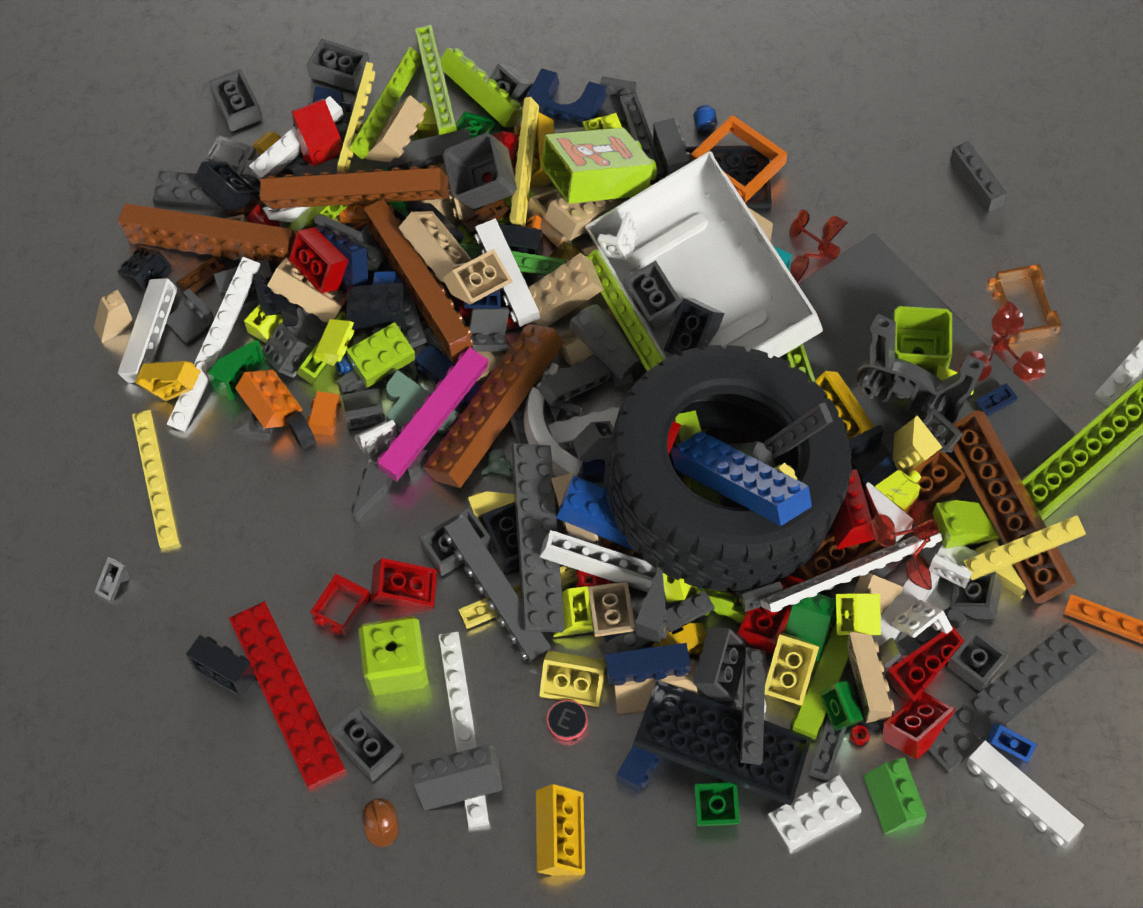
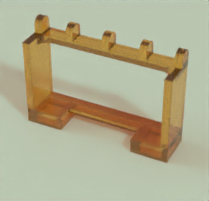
M1040 264L997 271L996 277L988 280V284L995 285L998 291L992 294L993 299L1000 298L1003 306L998 309V313L1005 314L1008 323H1005L1003 328L1004 330L1011 329L1013 337L1008 339L1009 344L1058 336L1062 328L1057 310L1051 311L1043 289L1045 277ZM1031 278L1047 325L1017 331L1001 283Z

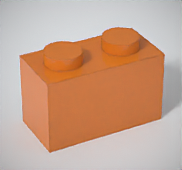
M317 391L315 398H312V412L307 416V423L312 433L333 436L341 407L339 394Z

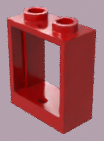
M335 573L310 611L313 622L321 627L324 625L330 628V631L336 635L342 634L347 637L370 602V591ZM338 590L359 600L344 625L322 615Z

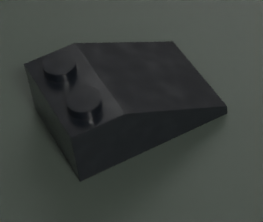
M683 298L664 351L672 355L677 354L678 356L683 351L697 347L702 351L703 347L708 346L718 332L725 313L696 299Z

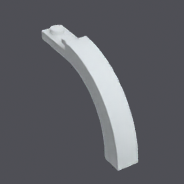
M552 363L550 369L546 368L541 378L543 379L549 374L551 376L556 374L559 365ZM539 382L537 388L532 387L524 410V430L528 443L533 445H551L553 475L559 477L574 473V476H577L583 461L563 450L550 435L544 421L543 403L545 398L538 390L541 382Z

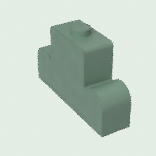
M397 370L386 385V397L389 401L396 402L387 414V422L394 420L397 433L400 435L403 425L413 419L412 415L417 408L421 409L425 404V398L431 393ZM453 410L436 434H446L458 420L459 413Z

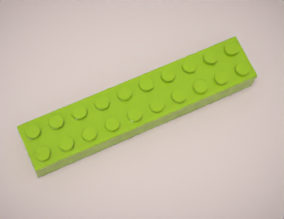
M1143 378L1022 481L1043 521L1143 435Z

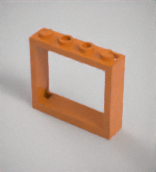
M731 115L691 153V162L709 152L729 132L769 158L771 162L746 186H743L725 173L746 203L786 164L787 152L734 115Z

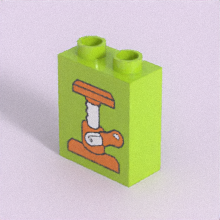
M624 127L545 135L541 167L568 204L634 197L649 188L650 181L656 179L657 167L655 161L647 157L642 150L640 142L635 141Z

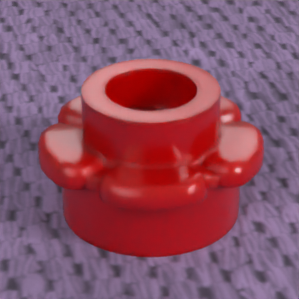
M858 725L851 729L849 737L856 745H864L865 742L869 741L870 734L866 727Z

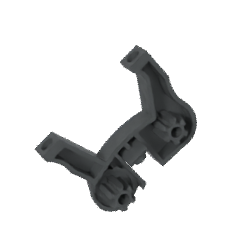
M877 314L870 327L872 333L870 359L862 363L856 372L857 388L860 389L858 391L859 395L866 396L868 399L884 395L885 397L882 402H888L894 392L898 398H910L905 411L918 416L920 419L924 420L932 409H936L948 421L953 423L957 419L965 399L971 395L985 366V362L967 355L960 368V372L941 381L925 369L895 358L896 322Z

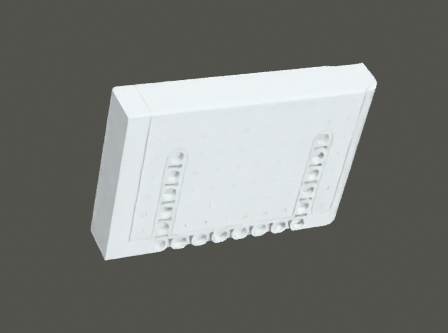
M711 151L585 226V229L594 244L597 245L601 255L664 360L673 356L664 351V347L675 319L654 331L624 281L625 278L655 260L681 302L683 298L696 299L725 313L718 332L708 346L721 345L723 349H726L727 345L742 346L748 352L751 348L766 352L769 358L773 356L781 357L823 331L816 311L728 176L718 165ZM630 212L640 231L639 237L633 245V253L629 256L628 261L607 258L598 242V237L600 234H613L617 237L625 213Z

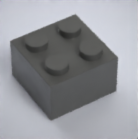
M974 630L950 658L947 668L981 692L1005 663L1008 654Z

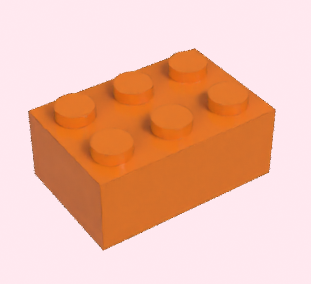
M273 369L244 372L235 387L264 429L289 426L286 418L303 410Z

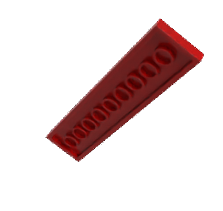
M263 601L229 617L231 625L247 659L250 660V665L254 669L253 672L308 790L346 772L266 602Z

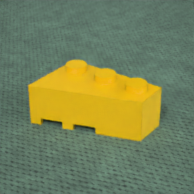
M186 361L145 363L142 365L135 383L164 401H168L193 390L201 370L197 369L193 363Z

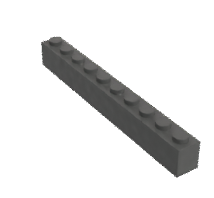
M467 128L449 134L411 141L405 148H402L404 150L403 154L398 159L395 157L391 162L367 160L365 158L362 160L354 154L353 158H349L351 165L349 171L346 172L356 173L357 170L373 172L375 169L388 168L390 171L392 168L409 170L410 167H428L441 162L445 163L443 157L445 150L470 140L469 130ZM339 158L328 160L316 166L306 165L293 168V175L298 177L309 173L314 176L320 175L322 172L337 174Z

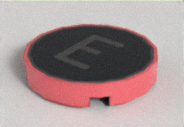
M559 701L548 711V728L556 738L569 741L580 737L586 730L588 723L586 711L576 701Z

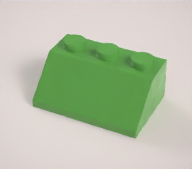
M905 757L886 762L863 775L884 835L924 823L927 814Z

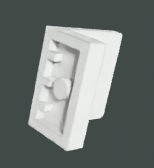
M625 213L617 237L613 234L599 235L598 242L607 258L628 261L629 256L632 255L635 240L638 239L640 231L631 213Z
M386 420L355 435L354 438L366 457L376 454L380 449L389 447L391 440L394 437H398L394 420L389 422Z
M942 544L937 555L935 554L928 571L966 588L972 572L966 568L964 560L977 556L980 553L965 546L944 549Z
M922 600L913 603L907 611L898 615L891 623L893 628L913 638L929 626H932L936 631L940 630L946 634L953 629L943 610Z

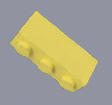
M918 416L894 433L893 461L896 468L904 474H907L942 448Z
M786 633L779 634L765 683V694L802 706L819 646Z
M548 650L543 663L539 696L562 701L571 700L579 704L599 707L606 676L605 660Z

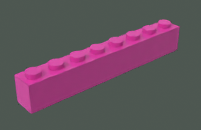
M471 347L466 352L463 351L460 354L457 364L455 366L452 365L448 369L445 379H441L437 383L433 394L427 395L424 400L425 404L421 409L417 408L412 415L413 419L403 425L401 434L391 440L389 449L380 454L377 459L379 470L396 482L400 479L487 369V358Z

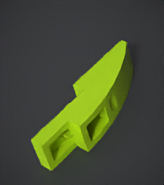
M696 588L686 598L688 599L705 590L714 605L713 611L716 614L726 615L733 618L736 622L742 623L747 613L744 612L741 604L736 603L738 596L725 591ZM685 600L675 601V602H676V604H679V603H681V602H683V601H685Z

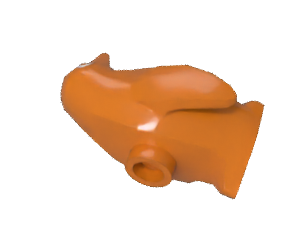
M373 203L349 205L339 214L340 221L342 223L356 224L350 227L355 230L362 229L367 224L364 208Z

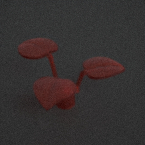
M804 209L799 211L790 226L789 234L791 237L796 238L801 232H804L820 243L818 246L820 254L805 253L803 256L798 255L793 260L790 273L797 284L808 269L809 257H820L822 259L828 257L832 260L838 257L840 247L831 241L848 222L836 215L831 216L823 227V235L820 240L804 228L810 220L809 212Z
M1008 301L992 319L991 325L995 333L991 337L993 345L990 346L989 357L987 358L983 351L969 354L985 362L978 381L985 380L990 375L992 367L989 362L992 360L994 349L997 351L1008 350L1018 361L1013 366V371L1022 380H1037L1046 373L1045 360L1039 352L1034 350L1026 351L1019 358L1009 347L1008 334L1018 335L1023 329L1024 320L1019 309L1012 302ZM963 360L962 363L960 364V366H959L957 372H960V368H961V366H962L964 360Z
M918 501L909 506L908 515L913 519V524H916L915 528L895 532V525L890 517L884 514L875 516L871 521V532L875 540L884 547L894 546L896 544L895 536L912 532L915 533L918 539L924 540L912 555V559L907 561L906 573L913 584L926 590H931L932 580L930 571H928V563L922 556L917 557V555L931 541L930 537L939 532L938 524L934 521L933 501Z

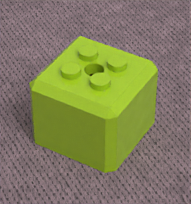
M906 306L896 308L893 315V321L896 322L895 358L917 365L931 374L935 372L938 365L949 368L952 357V313L948 309ZM921 351L923 354H913V352Z
M409 616L364 623L360 626L358 631L363 674L368 691L372 695H383L426 687L429 683L422 631L417 618ZM394 643L397 645V648L394 651H387L386 646Z

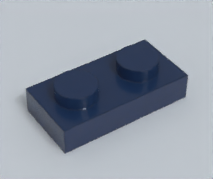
M1006 383L976 399L974 404L979 411L985 412L988 417L1016 402L1018 397Z

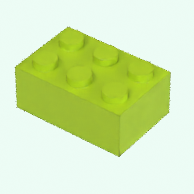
M395 322L346 350L347 359L366 388L415 360V351Z

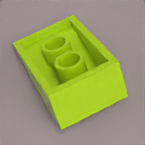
M952 500L936 504L932 513V519L937 531L942 534L944 549L1000 539L982 503Z

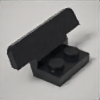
M272 267V269H273V274H274L275 270L277 269V267ZM261 273L254 274L259 305L266 316L282 314L285 327L296 326L299 320L296 305L289 302L283 295L274 293L267 286L269 283L268 279H264Z

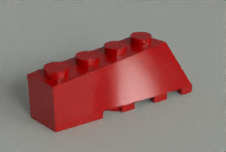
M951 626L953 629L949 633L941 632L888 669L885 678L898 694L914 703L965 642L953 626Z

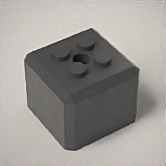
M488 133L482 134L449 147L443 153L452 196L467 207L475 210L514 195L517 186L508 148ZM492 174V179L489 182H485L486 176Z

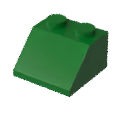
M848 681L835 683L819 692L834 731L864 720L862 709L855 699L854 689Z
M732 783L695 784L694 798L697 826L740 824L737 785Z

